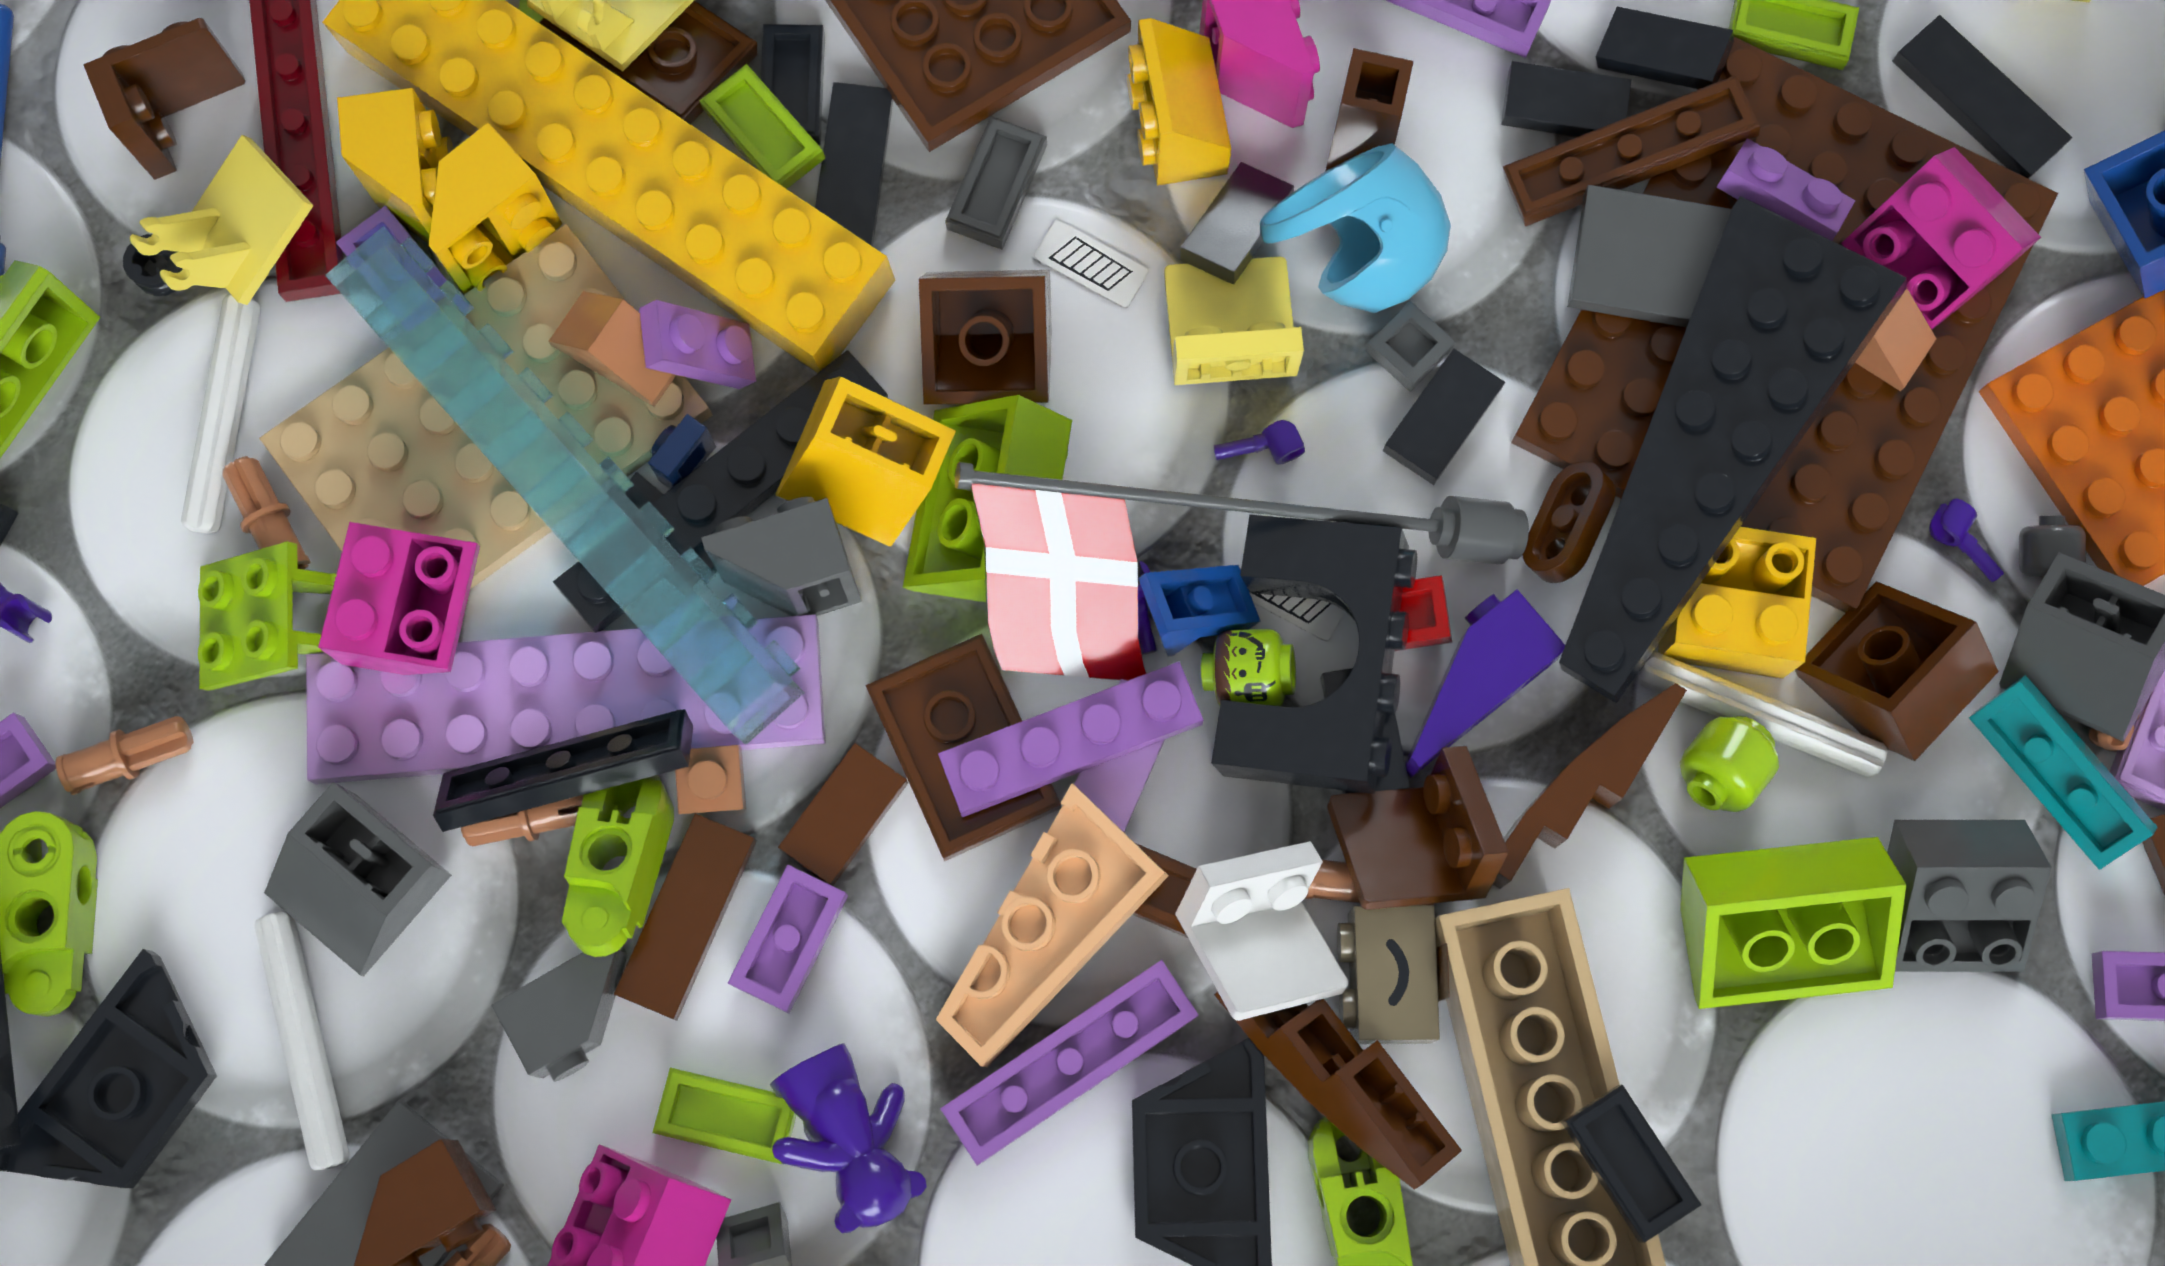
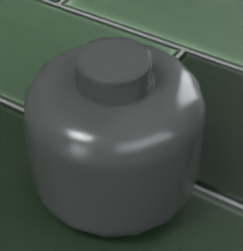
M2039 516V525L2027 526L2019 534V568L2026 576H2045L2058 552L2086 563L2085 531L2077 525H2065V516Z

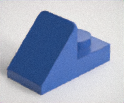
M1239 565L1149 572L1138 578L1167 657L1174 656L1200 637L1216 636L1227 630H1249L1261 622L1248 587L1240 576L1241 569Z

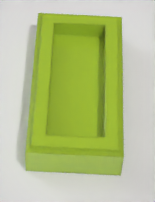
M1735 0L1728 29L1733 30L1734 37L1767 53L1843 70L1849 61L1859 7L1829 0Z
M747 64L699 100L702 109L753 167L786 189L825 159L824 152Z
M670 1067L652 1133L783 1164L774 1157L772 1146L778 1139L791 1137L796 1114L790 1109L783 1098L776 1096L775 1092Z

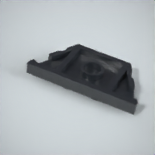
M142 949L18 1112L21 1144L0 1150V1171L51 1179L87 1182L110 1187L134 1188L217 1077L216 1072L161 957L155 952Z
M1247 1038L1241 1043L1132 1100L1135 1238L1192 1266H1272L1265 1063L1262 1052L1250 1038Z

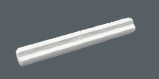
M227 294L222 301L181 517V523L184 527L198 533H216L220 529L228 487L222 472L223 468L233 460L261 309L259 303L254 298L250 300L248 305L238 303L231 294Z
M1652 652L1640 670L1638 682L1645 688L1661 693L1676 683L1687 690L1680 701L1717 717L1743 716L1753 719L1763 725L1771 733L1774 740L1867 778L1878 775L1886 760L1888 749L1884 743L1659 652Z
M286 912L265 915L257 919L254 926L309 1165L313 1170H326L347 1162L350 1154L295 919Z

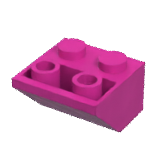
M1203 0L1199 34L1210 39L1220 93L1291 128L1304 125L1308 101L1314 99L1312 81L1314 74L1320 71V61L1312 37H1303L1297 22L1301 14L1299 0Z
M1953 147L1933 156L1841 244L1845 248L1907 277L1906 287L1929 327L1933 330L1993 281L2042 237L1974 166Z
M349 522L318 648L340 664L401 675L451 672L480 545L475 542Z
M599 1144L592 1162L586 1167L581 1176L579 1192L564 1228L560 1230L554 1240L552 1256L548 1266H705L732 1199L694 1181Z

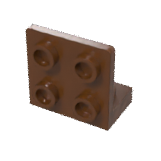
M203 18L171 24L157 35L132 45H121L111 48L102 57L83 64L108 128L154 180L177 171L168 149L177 145L165 117L244 85L246 82L239 67Z
M1467 746L1442 748L1431 774L1424 781V787L1375 791V794L1361 792L1336 794L1330 797L1327 804V809L1360 905L1366 910L1484 899L1487 897L1509 853Z

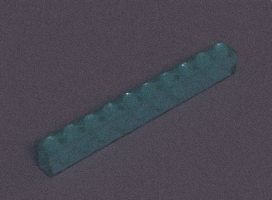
M382 226L325 276L731 733L747 745L805 693L791 678L800 670V667L775 640L765 648L749 631L758 623L753 615L733 593L722 601L707 584L716 577L715 573L691 547L680 555L667 541L666 538L675 529L649 501L640 509L625 494L634 485L609 456L599 464L585 450V447L593 441V438L568 411L557 419L545 405L554 395L528 367L519 374L511 368L505 359L514 351L489 323L479 331L465 317L474 307L449 279L438 287L428 276L427 272L436 265L409 236L400 244Z

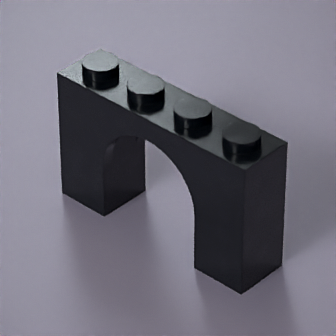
M1249 514L1240 576L1250 592L1317 599L1339 607L1356 622L1359 634V649L1355 665L1346 681L1333 694L1314 704L1302 707H1281L1221 700L1211 764L1222 776L1375 794L1377 776L1387 777L1391 762L1392 741L1391 738L1383 737L1386 712L1396 713L1400 696V675L1392 674L1395 650H1405L1408 638L1409 614L1408 612L1400 611L1403 588L1414 587L1417 572V550L1409 549L1402 528Z

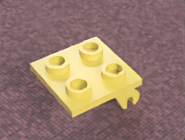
M527 0V6L623 72L694 0Z
M241 135L192 212L159 218H144L139 223L147 232L153 233L152 236L143 238L132 234L130 242L143 255H155L163 250L177 252L172 254L170 259L177 267L183 268V270L179 273H173L164 269L160 271L162 280L171 289L181 291L193 285L226 288L238 303L248 305L314 205L251 138Z

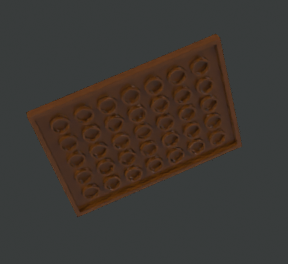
M1734 37V44L1718 82L1737 75L1760 125L1759 136L1750 140L1762 147L1776 150L1789 163L1815 178L1833 183L1841 193L1855 200L1838 233L1833 238V242L1843 246L1841 243L1933 156L1953 147L1974 166L2039 234L2058 195L2057 192ZM1745 141L1650 178L1642 194L1732 209L1737 199L1720 190L1717 186ZM2033 245L1993 281L1932 330L1937 339L1905 388L1901 391L1854 363L1740 526L1816 538L1811 596L1844 613L1847 611L1854 612L1858 608ZM1580 310L1511 443L1561 469L1582 461L1596 464L1613 481L1616 489L1615 496L1622 499L1687 328Z

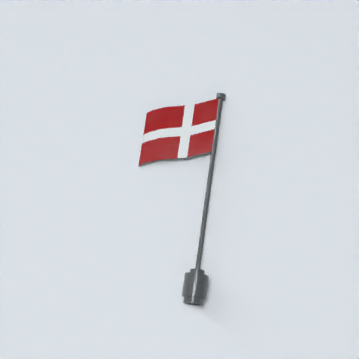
M958 462L955 471V488L972 490L984 541L987 623L995 655L1002 670L1110 680L1123 679L1126 681L1147 674L1138 639V562L1125 500L1428 531L1430 542L1436 545L1437 551L1443 559L1491 564H1504L1508 559H1519L1525 551L1529 535V523L1526 513L1521 509H1514L1512 504L1506 501L1448 496L1443 501L1441 507H1436L1433 510L1430 519L975 471L973 470L972 463Z

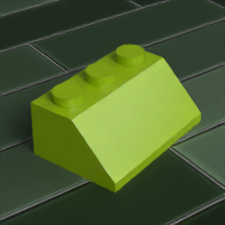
M14 260L6 273L0 276V458L101 318L51 272L41 266Z
M1020 395L934 410L933 420L956 430L931 490L916 510L902 588L914 592L986 602L984 541L972 490L955 488V471L958 462L972 463L973 470L1063 480L1072 419Z
M1870 837L1684 857L1680 911L1694 996L1698 1008L1705 1009L1893 988L1906 883L1879 838Z

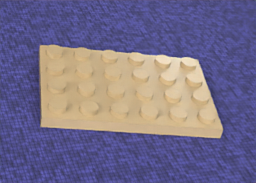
M567 224L552 233L529 253H523L506 265L507 270L503 274L497 271L483 281L485 288L482 291H478L476 287L415 334L412 336L410 333L259 438L341 551L343 550L349 522L475 542L480 545L471 590L649 462L653 457L651 449L654 442L668 426L674 425L677 427L686 414H689L701 424L713 416L707 404L684 376L676 375L656 406L653 407L550 345L549 339L583 291L624 299Z

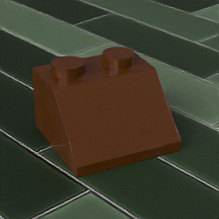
M1050 270L927 272L919 278L924 405L970 404L1014 395H1020L1035 403L1049 402L1052 337Z
M1877 581L1865 592L1858 608L1854 612L1847 611L1806 654L1805 663L1795 669L1797 676L1860 734L1884 743L1887 749L1913 761H1916L1999 672L1976 621Z

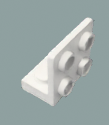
M1311 841L1198 866L1175 915L1230 1015L1235 1020L1240 1021L1344 993L1349 984L1344 972L1302 903V900H1304L1309 892L1308 888L1323 863Z

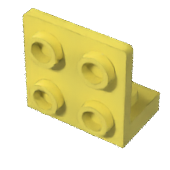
M1284 257L1251 259L1234 285L1188 263L1167 265L1165 267L1164 280L1174 385L1292 377L1298 375L1304 352L1301 327H1293L1287 261Z

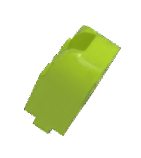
M659 775L591 792L583 796L582 805L578 808L564 874L569 888L561 922L567 929L576 947L584 954L593 957L608 956L618 951L628 938H633L636 925L639 928H643L674 823V806ZM635 806V810L631 813V817L625 818L624 813H626L630 808ZM617 856H626L618 867L611 870H603L609 860Z
M38 811L19 815L9 822L0 833V951L5 994H9V998L14 1006L22 1012L48 1017L59 1014L68 1008L76 997V993L81 992L84 954H92L98 887V879H96L97 853L94 841L85 831L83 832L81 827L57 815ZM40 839L44 840L48 847V853H46L43 859ZM51 905L54 911L53 923L45 933L40 935L37 929L38 916L46 907Z
M1323 1116L1314 1125L1309 1136L1308 1159L1331 1256L1334 1257L1336 1266H1413L1400 1178L1362 1149H1360L1359 1155L1354 1161L1346 1162L1342 1160L1337 1154L1335 1144L1340 1137L1346 1135ZM1361 1196L1372 1199L1380 1211V1222L1377 1229L1367 1236L1355 1234L1347 1223V1209L1350 1203Z

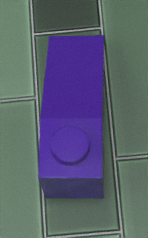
M1518 589L1502 602L1495 594H1492L1464 618L1470 624V627L1458 642L1405 762L1407 774L1410 778L1437 758L1442 748L1452 746L1561 657L1565 644Z

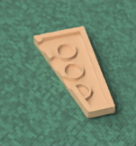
M1073 783L1060 804L1063 806L1047 833L1043 832L1030 856L1033 858L1014 891H1009L998 910L999 917L983 945H978L936 1018V1021L982 1067H988L1169 876Z

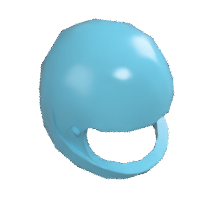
M1393 143L1375 147L1327 170L1276 204L1260 221V234L1264 243H1276L1291 239L1330 223L1338 234L1340 244L1322 272L1318 288L1324 295L1340 305L1374 313L1410 299L1432 280L1447 253L1451 223L1439 191L1420 166Z

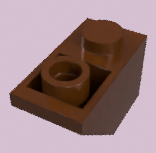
M1353 48L1325 172L1375 147L1390 143L1395 145L1414 61Z
M439 1139L380 1175L354 1266H423L419 1258L442 1244L446 1252H449L467 1243L484 1231L479 1221L496 1211V1208L458 1140Z

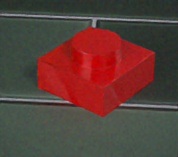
M1442 575L1415 579L1414 587L1403 588L1400 611H1405L1409 614V629L1405 650L1453 643Z

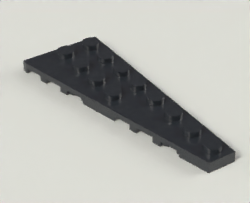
M1739 197L1732 208L1561 655L1559 664L1562 671L1613 702L1617 703L1903 295L1906 290L1907 277L1748 199Z

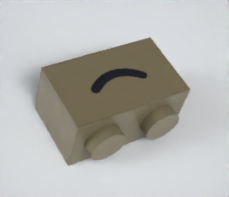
M1412 905L1366 910L1361 906H1354L1348 912V923H1338L1337 926L1339 963H1349L1350 989H1345L1344 993L1339 995V1018L1347 1029H1351L1352 1036L1358 1044H1373L1377 1040L1380 1044H1431L1440 1040L1434 905Z

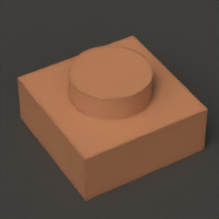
M741 746L692 748L689 767L675 770L678 815L746 809Z

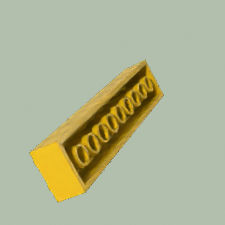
M339 0L322 21L348 54L398 88H413L423 105L434 110L435 113L467 135L471 136L489 122L537 175L542 186L740 321L748 323L756 332L817 373L842 354L896 281L886 255L505 0Z

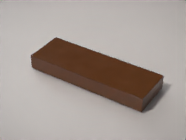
M696 813L694 814L614 995L675 1021L678 1020L756 845L757 840L754 837Z

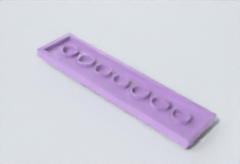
M816 614L598 631L597 633L585 632L459 642L451 672L401 675L342 665L326 653L306 654L307 780L314 784L444 774L680 709L686 710L693 724L691 749L740 745L742 750L825 744L819 623Z

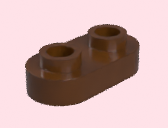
M1582 461L1563 469L1552 481L1531 526L1527 545L1522 556L1525 564L1545 582H1564L1575 576L1584 567L1611 510L1616 495L1615 485L1596 464Z

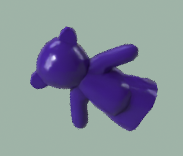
M845 1043L838 1044L800 1062L770 1083L776 1096L783 1098L790 1109L803 1121L804 1133L809 1140L793 1137L778 1139L772 1146L773 1155L783 1164L820 1172H837L836 1196L841 1207L836 1213L834 1222L836 1228L841 1233H851L859 1226L862 1228L877 1227L893 1220L904 1212L911 1198L920 1196L927 1188L926 1179L921 1173L906 1170L896 1157L883 1149L894 1130L905 1102L903 1087L891 1083L881 1091L874 1110L869 1116L866 1098L860 1089L854 1063Z

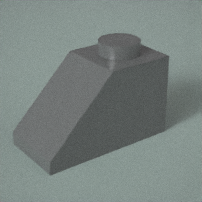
M624 946L618 951L602 957H593L582 952L491 1005L528 1075L545 1078L550 1075L552 1080L556 1082L574 1074L590 1062L586 1053L602 1043L616 996L614 992L621 979L628 954Z

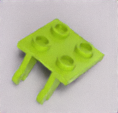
M288 541L200 566V583L198 587V598L200 601L199 689L211 691L298 669V654L325 653L318 648L321 634L293 630V592L331 595L337 573L331 574L298 569L297 544Z

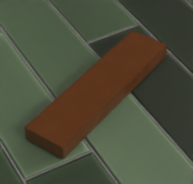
M1734 75L1503 166V173L1525 226L1582 205L1584 192L1588 185L1621 190L1742 143L1747 138H1755L1759 136L1760 125L1737 75Z

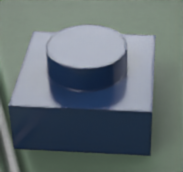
M686 414L677 427L670 425L658 436L651 449L653 457L648 464L658 481L671 489L702 465L716 448V445L708 428L689 414Z

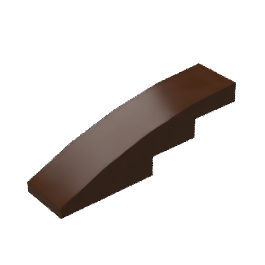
M1675 683L1620 719L1555 776L1514 822L1503 838L1509 853L1493 883L1494 886L1501 889L1512 881L1537 838L1554 849L1565 842L1591 799H1594L1608 809L1623 799L1687 690Z
M1216 992V993L1214 994L1215 997L1220 1001V1003H1221V1004L1224 1006V1008L1228 1011V1009H1227V1007L1225 1006V1004H1224V1002H1223L1221 996L1219 995L1218 992ZM1325 999L1317 1000L1310 1006L1305 1003L1240 1021L1235 1020L1262 1054L1310 1104L1360 1149L1414 1190L1423 1185L1462 1151L1379 1041H1375L1363 1050Z

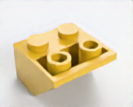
M1152 18L1138 20L1137 44L1128 46L1131 73L1127 74V87L1131 109H1139L1141 129H1137V137L1142 165L1153 164L1157 186L1227 175L1231 156V144L1209 37Z
M413 88L337 97L342 157L379 208L386 206L402 225L429 244L438 163L454 149L451 138L449 136H441L435 111L425 109Z
M489 122L443 157L438 163L429 247L463 295L475 287L478 291H482L485 288L483 281L497 271L503 274L507 270L506 265L523 253H529L563 224L537 175Z
M843 377L825 380L775 496L786 501L801 497H812L815 501L827 498L837 524L891 547L931 490L956 430Z
M1740 527L1659 642L1658 652L1689 665L1781 679L1785 678L1805 663L1816 538Z

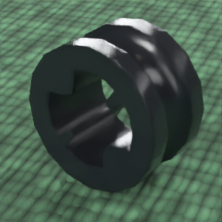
M146 234L141 237L149 238L152 234ZM131 243L123 255V268L127 276L146 294L157 297L167 296L176 292V290L168 287L162 280L159 267H156L158 274L155 276H151L144 269L149 260L156 263L154 256L158 254L143 255ZM163 250L158 254H161L168 261L164 270L173 273H179L183 270V268L177 267L170 259L172 254L177 253L176 251Z

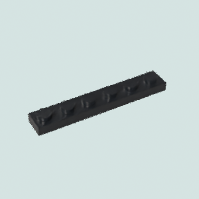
M848 350L553 581L560 593L595 633L605 629L703 548L701 537L716 533L715 527L724 521L747 516L777 492L825 380L843 377L888 398L886 391Z

